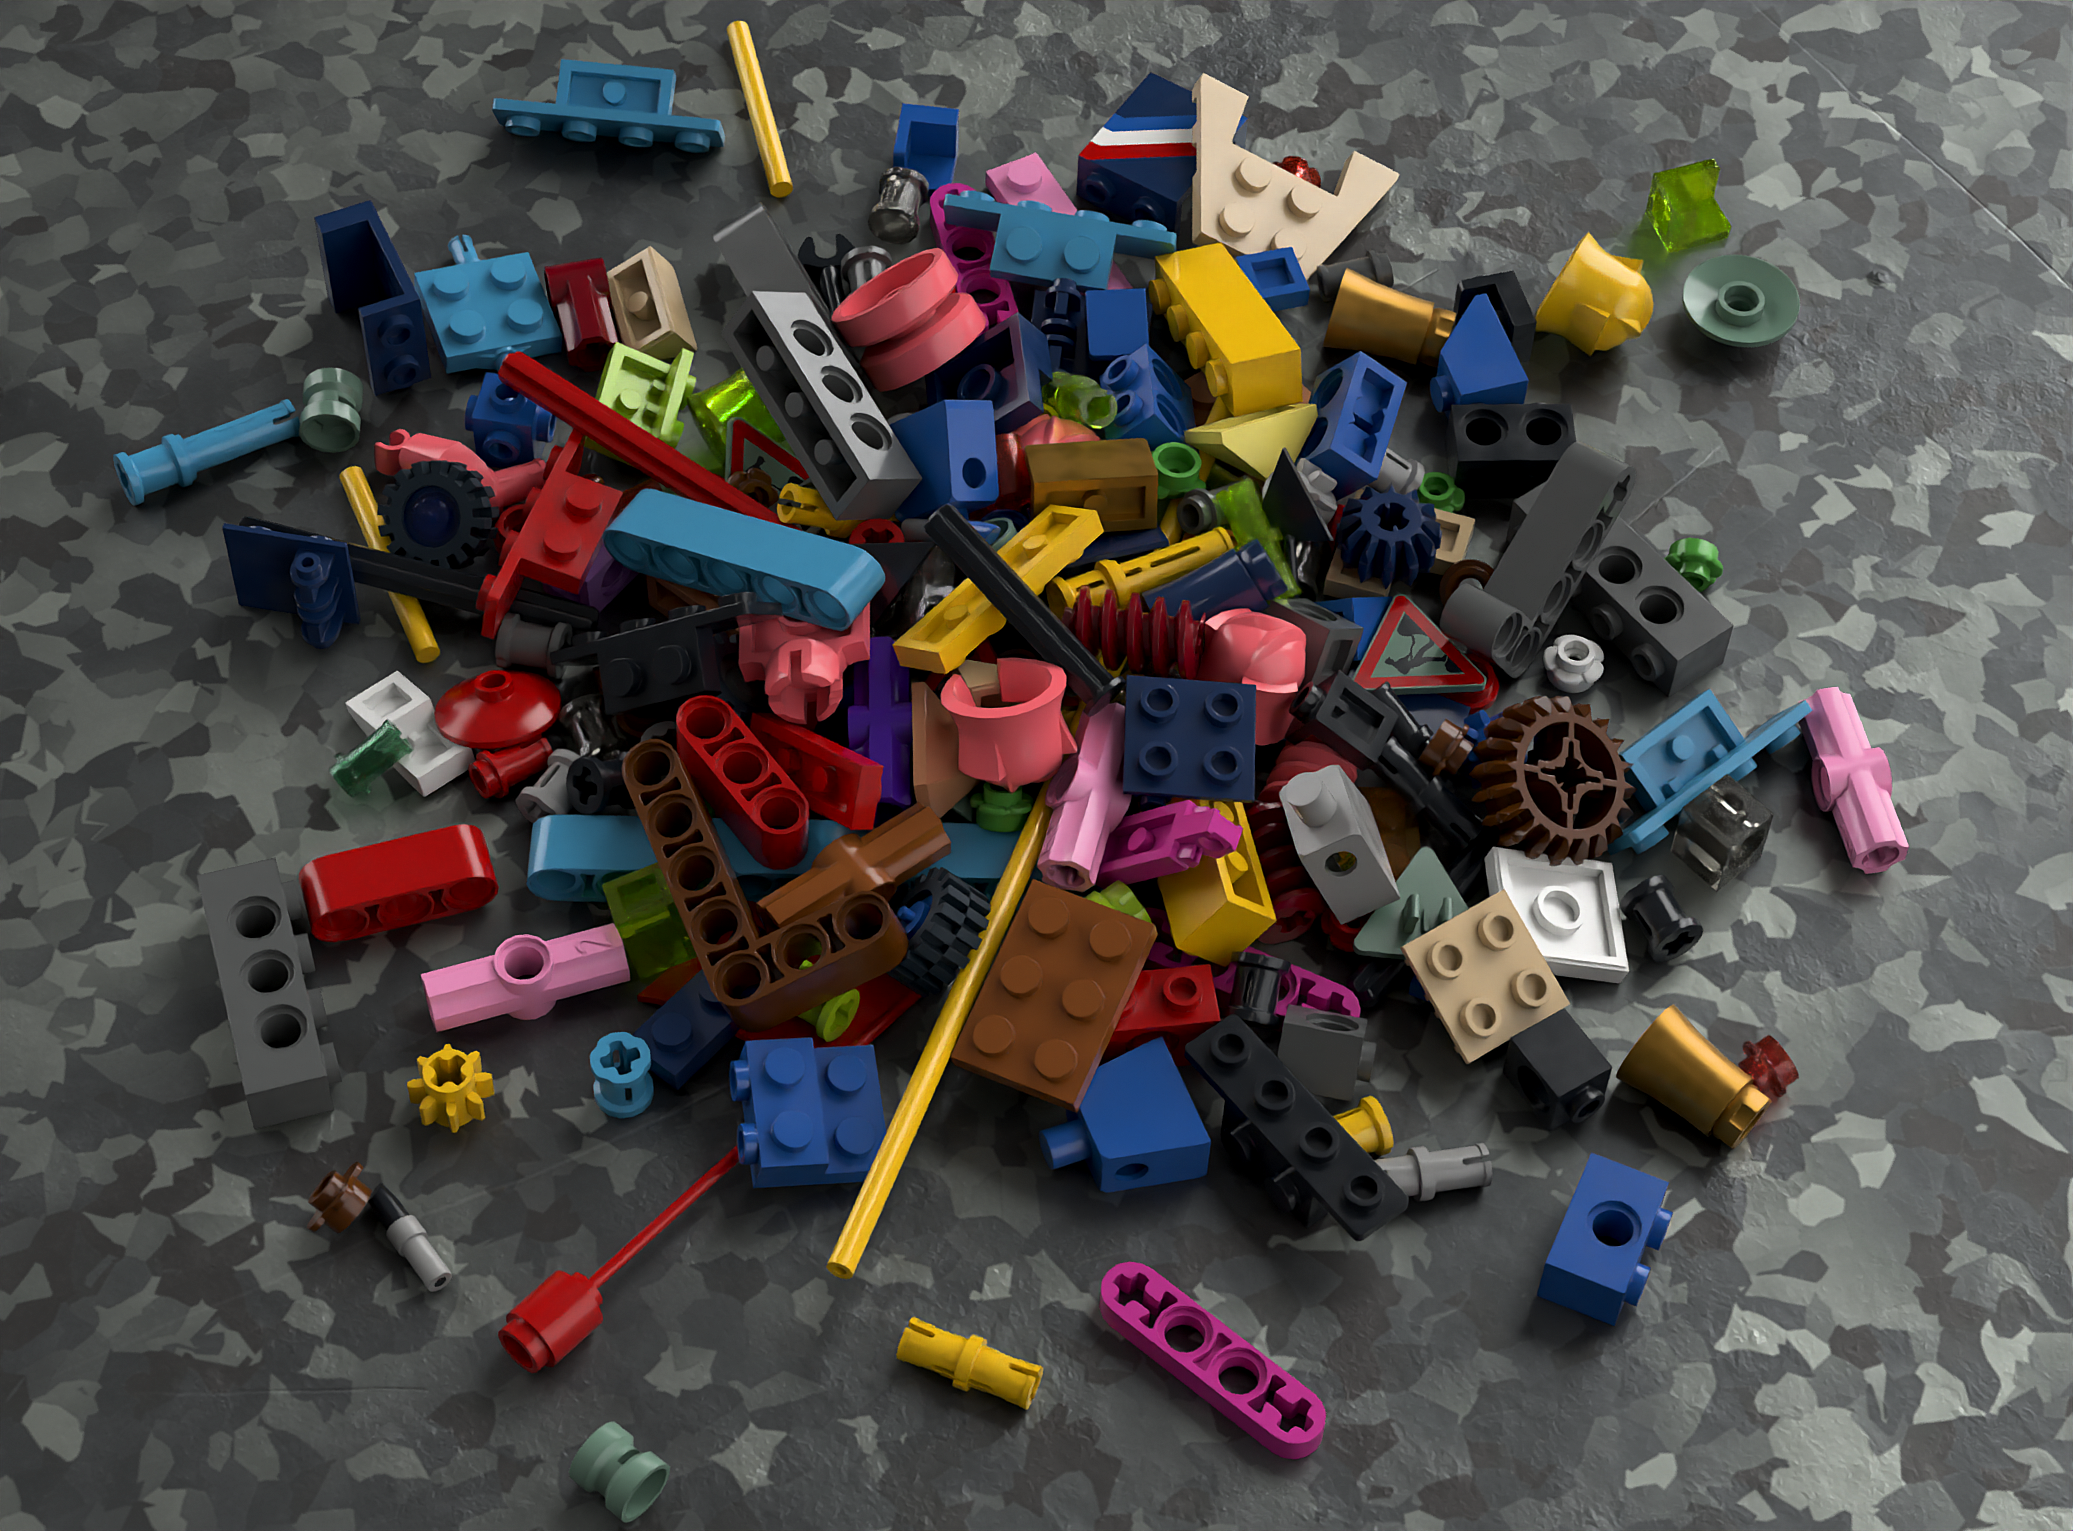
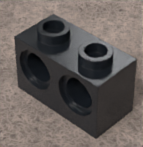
M1538 402L1531 404L1474 403L1470 405H1451L1445 439L1448 474L1453 477L1454 485L1464 491L1465 499L1519 498L1546 482L1566 449L1574 442H1577L1571 404H1546Z

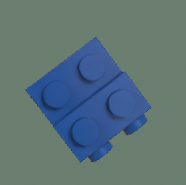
M812 1037L745 1041L739 1059L730 1063L729 1085L732 1100L734 1102L742 1101L745 1123L738 1126L737 1149L741 1165H750L753 1188L864 1182L886 1134L874 1045L814 1048Z

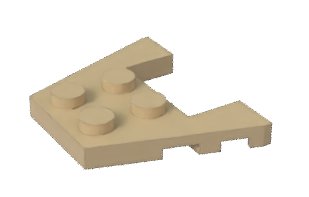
M1203 73L1192 90V103H1196V123L1192 127V146L1197 148V172L1192 177V243L1198 246H1205L1221 242L1234 260H1236L1237 256L1292 247L1307 281L1317 270V266L1322 265L1394 185L1399 173L1354 151L1345 161L1334 194L1293 175L1232 143L1249 96Z

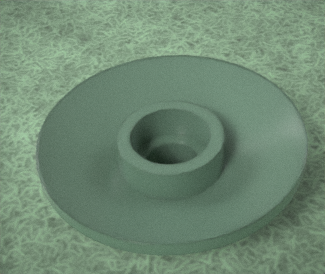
M1723 255L1704 261L1689 274L1682 292L1683 308L1690 322L1709 338L1736 347H1759L1781 339L1795 325L1800 309L1798 291L1794 283L1783 271L1762 259L1745 255Z

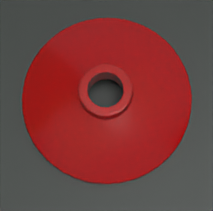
M492 670L468 678L445 692L437 702L434 717L438 731L447 740L469 748L496 749L526 742L545 732L559 717L562 701L556 685L541 675L519 670Z

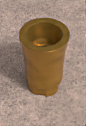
M1346 268L1329 321L1323 347L1362 351L1390 357L1416 365L1417 360H1419L1423 364L1438 368L1440 351L1450 336L1456 313L1441 308L1433 309L1434 302L1397 291Z
M1674 1004L1664 1010L1647 1028L1632 1047L1616 1074V1078L1650 1095L1683 1117L1707 1137L1713 1134L1715 1138L1722 1140L1732 1149H1735L1745 1139L1772 1102L1759 1091L1758 1087L1752 1085L1754 1079L1711 1044Z

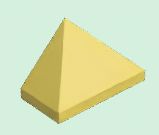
M1295 403L1242 416H1233L1184 431L1185 441L1187 444L1266 482L1269 475L1275 470L1282 448L1286 447L1292 461L1295 463L1318 417L1316 404Z

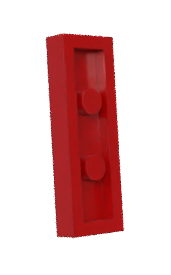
M752 713L750 731L803 793L809 803V809L851 830H873L876 808L882 793L883 765L796 723L785 721L775 713Z

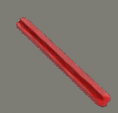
M523 352L509 353L503 359L502 366L498 371V377L502 383L680 497L802 531L793 524L781 522L778 515Z

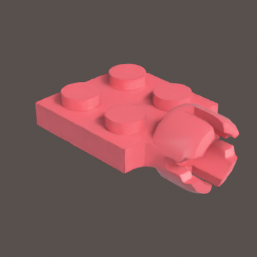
M870 602L848 629L843 631L832 630L785 615L739 628L738 664L745 682L765 680V694L769 696L768 704L772 711L785 721L797 724H807V709L810 702L817 701L816 717L819 722L833 714L843 697V672L847 666L858 661L870 659Z

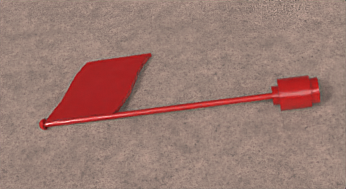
M747 901L757 925L765 930L756 913V902ZM733 931L721 936L716 945L727 942ZM694 947L637 995V1000L663 1006L702 969ZM814 955L806 960L814 965L821 955ZM884 973L855 988L860 993L858 1009L847 1029L834 1041L827 1042L816 1035V1027L798 1016L759 1033L746 1032L740 1028L735 1037L743 1041L812 1037L814 1048L869 1045L922 996ZM737 1146L589 1279L578 1272L570 1275L564 1271L556 1270L506 1315L507 1324L498 1331L499 1340L510 1357L526 1371L537 1373L543 1366L554 1367L603 1322V1315L599 1308L603 1303V1298L598 1288L739 1162Z

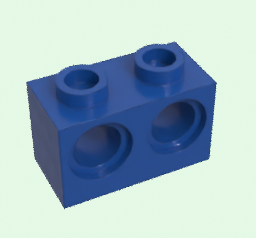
M1147 343L1129 356L1123 355L1115 359L1107 367L1106 371L1099 376L1106 440L1144 438L1148 442L1150 451H1154L1164 443L1178 442L1192 447L1199 454V449L1186 443L1184 431L1196 428L1191 388Z
M1362 351L1319 374L1316 377L1308 404H1316L1318 417L1294 463L1295 466H1297L1301 458H1304L1322 469L1323 473L1335 479L1337 485L1331 492L1335 496L1336 501L1376 481L1407 382Z

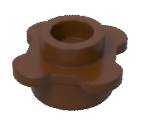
M359 1162L353 1163L343 1176L332 1170L321 1180L308 1201L310 1205L316 1208V1211L309 1221L307 1229L314 1233L324 1223L339 1234L355 1220L372 1193L368 1186L357 1179L363 1170L362 1164Z

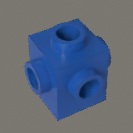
M486 372L479 396L471 395L468 399L465 412L466 431L473 432L476 455L487 466L505 469L541 458L545 444L551 443L553 440L557 417L502 383L498 374Z

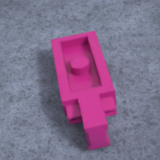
M1189 799L1125 816L1116 829L1108 836L1095 884L1103 890L1117 880H1120L1125 885L1185 871L1189 867L1195 868L1199 865L1202 855L1219 859L1236 851L1243 827L1234 825L1220 815V811L1216 808L1210 809L1207 806H1197Z

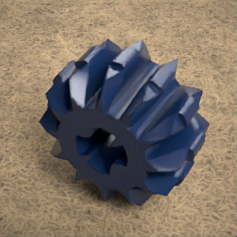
M1392 482L1384 493L1381 494L1366 486L1363 494L1360 495V499H1348L1342 511L1341 521L1337 524L1335 541L1337 542V549L1341 550L1340 557L1343 561V568H1358L1357 573L1361 583L1372 577L1381 579L1385 590L1392 583L1393 579L1396 578L1411 587L1418 573H1429L1430 568L1435 563L1436 551L1440 548L1442 531L1440 530L1441 524L1436 522L1437 515L1434 510V504L1419 503L1416 489L1405 495L1396 493Z

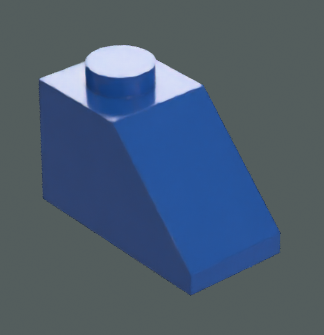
M1486 293L1475 295L1441 349L1437 375L1430 380L1433 404L1438 412H1445L1448 420L1451 405H1470L1474 403L1524 404L1529 380Z

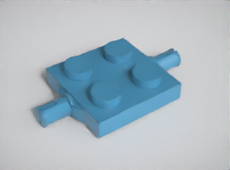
M462 235V244L459 236H455L450 240L448 248L456 265L414 273V287L420 297L421 308L446 374L473 368L495 369L498 372L502 366L503 359L509 353H515L516 351H521L531 358L561 352L562 334L528 252L480 260L470 236Z

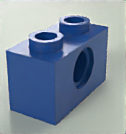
M1591 1152L1545 1262L1537 1296L1615 1326L1624 1302L1637 1307L1651 1270V1267L1640 1264L1646 1246L1659 1251L1666 1235L1673 1212L1661 1207L1669 1182ZM1597 1237L1613 1238L1622 1246H1608L1599 1241Z

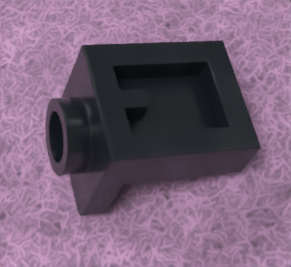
M1514 270L1492 275H1479L1460 281L1457 284L1453 312L1456 313L1455 325L1458 324L1475 295L1486 293L1520 363L1530 361L1537 322Z
M1339 670L1318 685L1309 682L1300 690L1290 705L1289 713L1294 718L1284 738L1295 746L1313 734L1354 766L1364 771L1377 762L1399 714Z

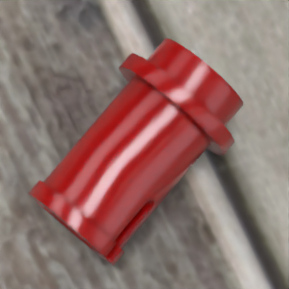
M541 734L526 742L504 747L493 753L483 750L476 755V761L469 764V775L474 787L483 798L487 799L494 795L496 798L501 799L508 795L509 787L543 770H547L548 757L553 751L545 737L542 738Z

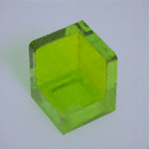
M1708 159L1653 174L1645 213L1669 253L1726 239L1730 235L1731 225L1714 198L1720 167L1715 159Z
M658 862L602 884L615 926L639 977H649L697 957Z

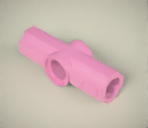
M1838 687L1819 689L1812 696L1805 699L1812 711L1798 721L1813 760L1811 780L1816 802L1823 812L1832 811L1852 867L1864 870L1865 874L1886 871L1893 864L1905 860L1909 849L1890 799L1892 777L1888 759L1880 747H1870L1851 695L1839 691Z
M1117 702L1108 704L1091 717H1088L1082 711L1074 738L1078 748L1077 753H1070L1069 757L1061 764L1058 773L1053 776L1046 791L1045 802L1047 806L1053 809L1037 868L1042 872L1043 882L1061 890H1075L1083 893L1095 885L1108 836L1122 821L1131 802L1132 794H1123L1125 706Z
M612 923L548 941L528 934L515 935L505 940L497 948L495 955L421 974V980L433 1026L436 1032L503 1014H509L513 1018L521 1020L537 1019L546 1015L554 1007L556 1000L630 981V972L618 927L616 928L615 924ZM523 975H534V976H535V977H533V978H531V979H526V980L516 979V978H518V977H520V976H523Z

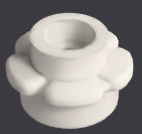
M1563 635L1555 639L1553 647L1549 646L1546 648L1543 655V664L1547 669V676L1550 682L1556 688L1569 693H1578L1589 689L1601 677L1604 666L1601 664L1604 654L1601 648L1592 640L1577 635Z

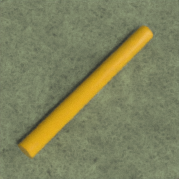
M735 21L727 27V34L769 189L774 197H786L792 192L793 186L750 30L746 22Z
M358 466L344 469L339 478L368 547L390 553L386 546L392 543L389 536L381 537L378 526L386 524L382 515H377L378 505L363 470ZM388 591L417 661L428 663L435 660L440 655V649L419 600Z

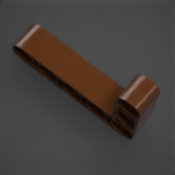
M659 739L639 742L629 750L624 757L621 768L624 782L711 991L737 1027L746 1032L755 1033L769 1030L892 970L901 963L908 949L907 933L884 897L871 891H860L850 894L762 937L698 785L671 744ZM668 774L663 781L652 785L660 776ZM691 825L681 836L673 838L678 830ZM713 877L706 887L694 891L700 882ZM882 926L873 937L860 940L862 934L870 927ZM736 930L730 940L716 945L721 936ZM821 955L818 961L810 968L799 969L802 963L809 957ZM760 984L754 994L748 998L739 999V996L746 988Z

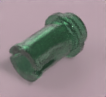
M386 719L382 726L349 753L344 755L342 752H339L334 756L337 762L329 768V772L341 788L352 798L360 792L366 795L372 791L370 784L402 757L406 754L409 755L414 750L407 738L402 739L400 737L403 733L389 719Z

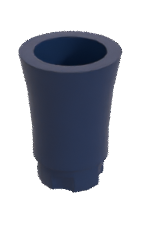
M1255 538L1241 547L1238 552L1231 548L1209 563L1176 580L1145 591L1142 595L1150 610L1157 596L1165 597L1168 616L1172 617L1175 616L1182 600L1190 601L1193 620H1200L1205 612L1207 622L1213 616L1232 609L1249 608L1252 612L1260 613L1270 607L1267 600L1270 601L1282 595L1289 588L1258 538Z

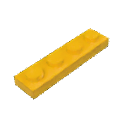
M1050 504L1000 548L997 553L1038 596L1044 590L1045 585L1065 566L1078 560L1082 556L1084 549L1099 537L1104 530L1096 510ZM967 578L892 646L900 666L947 674L960 667L965 662L966 656L989 635L1001 630L1007 619L975 584Z

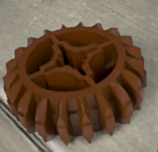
M1535 696L1523 701V704L1517 703L1505 708L1503 713L1499 714L1498 719L1491 721L1486 728L1482 729L1486 740L1479 742L1478 746L1472 750L1482 764L1475 766L1468 774L1481 783L1482 790L1478 791L1471 801L1485 803L1489 814L1486 815L1481 825L1490 827L1496 825L1500 831L1496 846L1509 847L1514 845L1515 850L1524 851L1525 856L1530 859L1539 858L1544 853L1548 855L1549 866L1561 865L1566 857L1571 858L1574 864L1580 865L1583 864L1585 859L1591 860L1600 857L1603 852L1608 850L1607 845L1614 843V840L1624 835L1620 824L1626 822L1634 813L1623 800L1630 798L1638 790L1625 782L1624 774L1634 764L1621 761L1617 750H1619L1624 740L1609 739L1606 734L1609 719L1596 718L1592 720L1590 704L1578 703L1572 706L1569 696H1555L1550 699L1547 696ZM1533 739V749L1528 751L1527 764H1524L1528 746ZM1578 814L1573 824V815Z

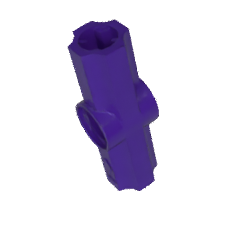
M891 637L870 638V659L853 663L854 705L848 706L850 750L884 766L881 779L882 793L877 804L873 825L875 829L914 805L910 667L900 666L892 646L896 641Z

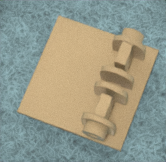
M1505 889L1400 947L1406 958L1404 962L1412 968L1426 993L1424 995L1427 1001L1430 1000L1436 1010L1434 1012L1436 1018L1441 1019L1455 1044L1454 1050L1456 1053L1459 1052L1466 1065L1510 1040L1512 1036L1570 1005Z

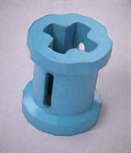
M616 1032L602 1037L590 1054L591 1072L596 1078L593 1085L595 1102L600 1110L609 1116L617 1118L634 1117L642 1113L651 1104L654 1096L653 1079L648 1073L651 1067L650 1049L643 1039L634 1037L627 1032ZM618 1050L620 1062L614 1063L613 1051ZM631 1087L632 1097L630 1100H626L625 1088Z

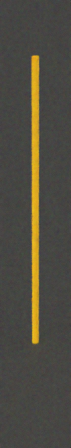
M1220 396L1216 398L1205 425L1233 417ZM1199 450L1202 460L1199 478L1206 482L1216 458ZM1182 498L1171 499L1159 525L1169 540V546L1179 543L1184 532L1177 519V507ZM1140 596L1142 611L1148 613L1149 607L1144 597ZM1101 654V656H1100V658H1099V662H1100V663L1102 664V666L1105 668L1104 663H1103L1102 654ZM1127 656L1117 671L1107 670L1114 678L1120 676ZM1082 699L1068 727L1074 738L1082 711L1086 706ZM1070 753L1064 754L1062 763L1069 757ZM1052 778L1044 781L989 903L991 912L985 916L989 920L987 929L978 934L982 941L977 950H970L967 955L970 962L964 969L960 968L827 1263L828 1271L836 1277L850 1279L856 1270L1040 856L1053 813V809L1047 806L1045 802L1046 791Z

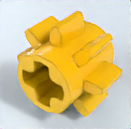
M445 1044L443 1050L435 1052L429 1058L422 1056L417 1058L421 1079L408 1081L407 1088L410 1103L420 1104L419 1109L423 1125L427 1126L436 1121L442 1126L449 1127L452 1133H456L459 1126L467 1124L473 1118L478 1120L485 1118L481 1098L490 1097L495 1093L492 1074L481 1072L482 1064L478 1051H474L467 1056L459 1050L452 1049L450 1044Z

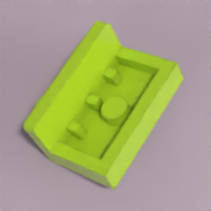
M615 342L607 355L595 399L676 449L684 429V423L676 420L679 409L683 410L686 407L696 384V377L689 375L694 352L682 348L670 365L619 342ZM587 436L585 437V447L632 466Z

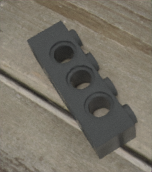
M752 291L722 330L721 335L836 521L890 519L923 478L807 294L798 292Z
M1546 482L1513 501L1506 540L1509 543L1513 540ZM1618 516L1569 601L1591 622L1593 629L1602 639L1611 641L1632 662L1634 669L1643 679L1652 681L1669 698L1724 663L1734 625Z
M276 858L197 875L254 1129L333 1111L334 1106L329 1085L342 1082L333 1042L319 1045L316 1029L329 1025L320 987L306 990L303 975L316 972L307 933L293 935L290 921L303 918L295 881L291 880L281 883ZM258 934H267L261 938H251ZM274 987H279V988H280L279 990H277V991H275V992L262 993L263 991H265V990H267V989H269V988H274ZM295 1042L286 1048H274L280 1043Z

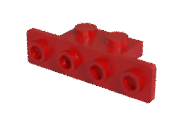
M574 428L564 447L554 445L543 473V479L547 481L542 490L536 487L531 489L522 511L521 522L524 525L520 533L514 530L508 533L499 557V565L502 568L498 576L488 574L483 581L476 602V609L484 612L482 636L490 639L495 638L503 618L513 603L525 577L578 595L603 545L602 536L604 531L615 520L621 508L622 491L577 476L581 467L586 436Z

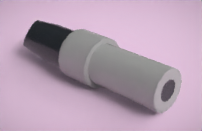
M380 1183L371 1193L368 1202L386 1229L387 1238L398 1254L406 1257L429 1291L434 1292L442 1289L452 1279L451 1272L429 1243L428 1234L417 1218L409 1215L399 1199L383 1183Z

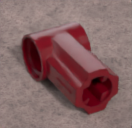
M603 258L545 266L544 278L548 302L555 319H559L569 365L578 366L584 372L603 370L608 353L615 342H618L614 321L610 313L612 309L611 294Z

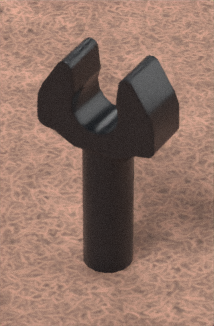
M837 234L836 255L832 258H821L816 255L813 238L807 237L799 248L798 258L811 280L819 283L821 297L833 315L836 308L845 300L841 260L855 247L842 234Z

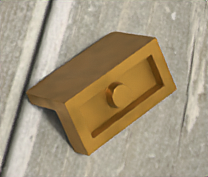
M1133 438L1025 446V462L1031 480L1030 522L1052 504L1096 510L1104 532L1157 529L1158 472L1146 439Z

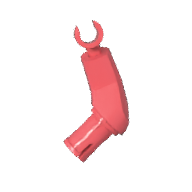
M403 429L395 430L389 435L390 446L381 442L374 444L375 467L380 473L394 476L401 469H411V464L417 462L440 460L460 462L467 465L466 469L468 471H478L484 477L480 483L483 487L491 486L496 495L490 498L489 501L491 507H499V514L503 512V507L526 501L533 487L542 490L547 481L543 479L546 463L541 458L493 471L471 449L458 441L422 433L410 437L409 433ZM436 492L459 512L456 503L451 497L444 493Z

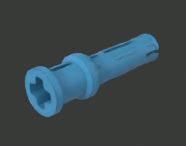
M285 399L278 404L185 439L179 434H168L162 437L161 444L129 456L125 452L114 454L115 470L128 500L133 506L144 503V496L174 484H178L183 488L192 485V482L197 479V472L288 438L300 436L299 418L295 417L277 425L273 424L290 418V414L295 412L292 403Z

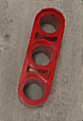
M699 695L688 699L680 706L676 714L677 754L695 779L701 794L752 857L762 866L773 870H786L796 866L805 858L808 851L809 803L805 796L730 705L722 699L711 695ZM701 736H710V737H713V738H710V739H701V738H698V737H701ZM736 781H748V782H750V783H747V784H738V783H735V782H736ZM773 826H785V827H788V828H787V829H773V828H770V827H773Z
M467 824L453 825L322 856L306 864L299 872L298 878L311 932L315 938L325 942L346 941L471 911L491 902L498 894L499 889L485 836L480 828Z

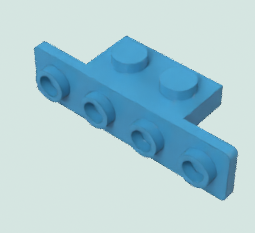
M561 59L555 104L501 98L493 99L492 111L499 125L506 126V131L520 136H537L540 130L562 132L563 137L580 142L595 141L596 135L618 137L619 142L633 147H650L653 141L675 143L676 148L694 153L709 151V146L724 147L725 133L720 120L672 115L676 75L674 70Z
M963 191L960 193V196L945 195L943 208L947 224L997 232L990 265V277L1045 287H1053V281L1057 278H1068L1077 283L1076 290L1080 293L1093 290H1107L1114 253L1154 259V256L1176 252L1177 234L1168 232L1164 225L1153 221L1137 220L1132 225L1110 222L1106 215L1095 211L1080 210L1075 212V215L1052 212L1051 207L1037 201H1019L1017 206L994 202L995 200L992 196L978 191Z
M1708 689L1695 696L1620 752L1619 757L1621 761L1634 764L1624 774L1625 782L1638 789L1633 794L1646 813L1622 830L1624 835L1614 840V843L1607 845L1609 854L1614 855L1629 847H1632L1637 855L1646 851L1669 834L1663 824L1677 814L1682 821L1707 806L1713 800L1708 792L1711 787L1719 781H1722L1724 786L1728 787L1754 770L1757 764L1752 759V756L1765 748L1771 754L1795 739L1801 733L1795 724L1812 711L1807 701L1804 700L1777 713L1744 738L1715 695Z

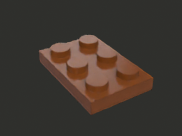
M1032 879L950 1057L953 1064L1077 1113L1158 935L1156 925Z

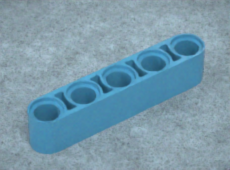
M645 488L641 490L604 531L602 536L604 546L609 554L628 569L720 597L733 593L755 592L757 602L781 603L782 612L785 616L838 631L848 629L885 582V573L880 564L865 550L854 545L655 489Z

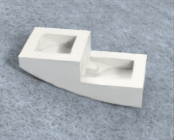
M398 670L345 702L348 712L371 742L423 797H426L467 771L469 764L476 761L471 748L457 745L442 736L436 726L435 710L431 699Z

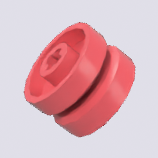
M942 249L924 250L882 271L848 296L833 312L831 321L845 343L851 347H866L860 361V366L874 388L880 392L895 390L936 370L965 349L985 328L987 320L973 297L965 292L952 293L959 275Z

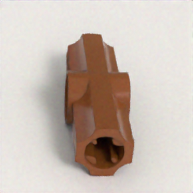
M918 802L861 838L858 834L851 833L831 842L816 856L810 870L756 902V913L768 935L856 892H875L883 896L888 903L900 884L950 854L951 841L944 830L941 820L929 806L925 807Z

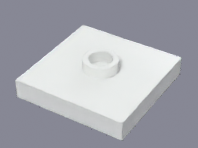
M1492 847L1484 859L1489 897L1503 889L1506 890L1552 973L1557 976L1621 983L1628 974L1629 967L1612 863L1585 859L1583 864L1576 865L1571 858L1566 857L1561 865L1554 867L1549 866L1548 855L1544 853L1539 858L1530 859L1525 856L1522 850Z

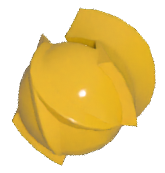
M1588 232L1577 244L1534 316L1537 322L1535 331L1560 335L1589 356L1592 355L1594 350L1607 351L1623 344L1626 340L1639 338L1641 332L1650 321L1654 304L1651 289L1645 278L1640 274L1644 260L1611 255Z

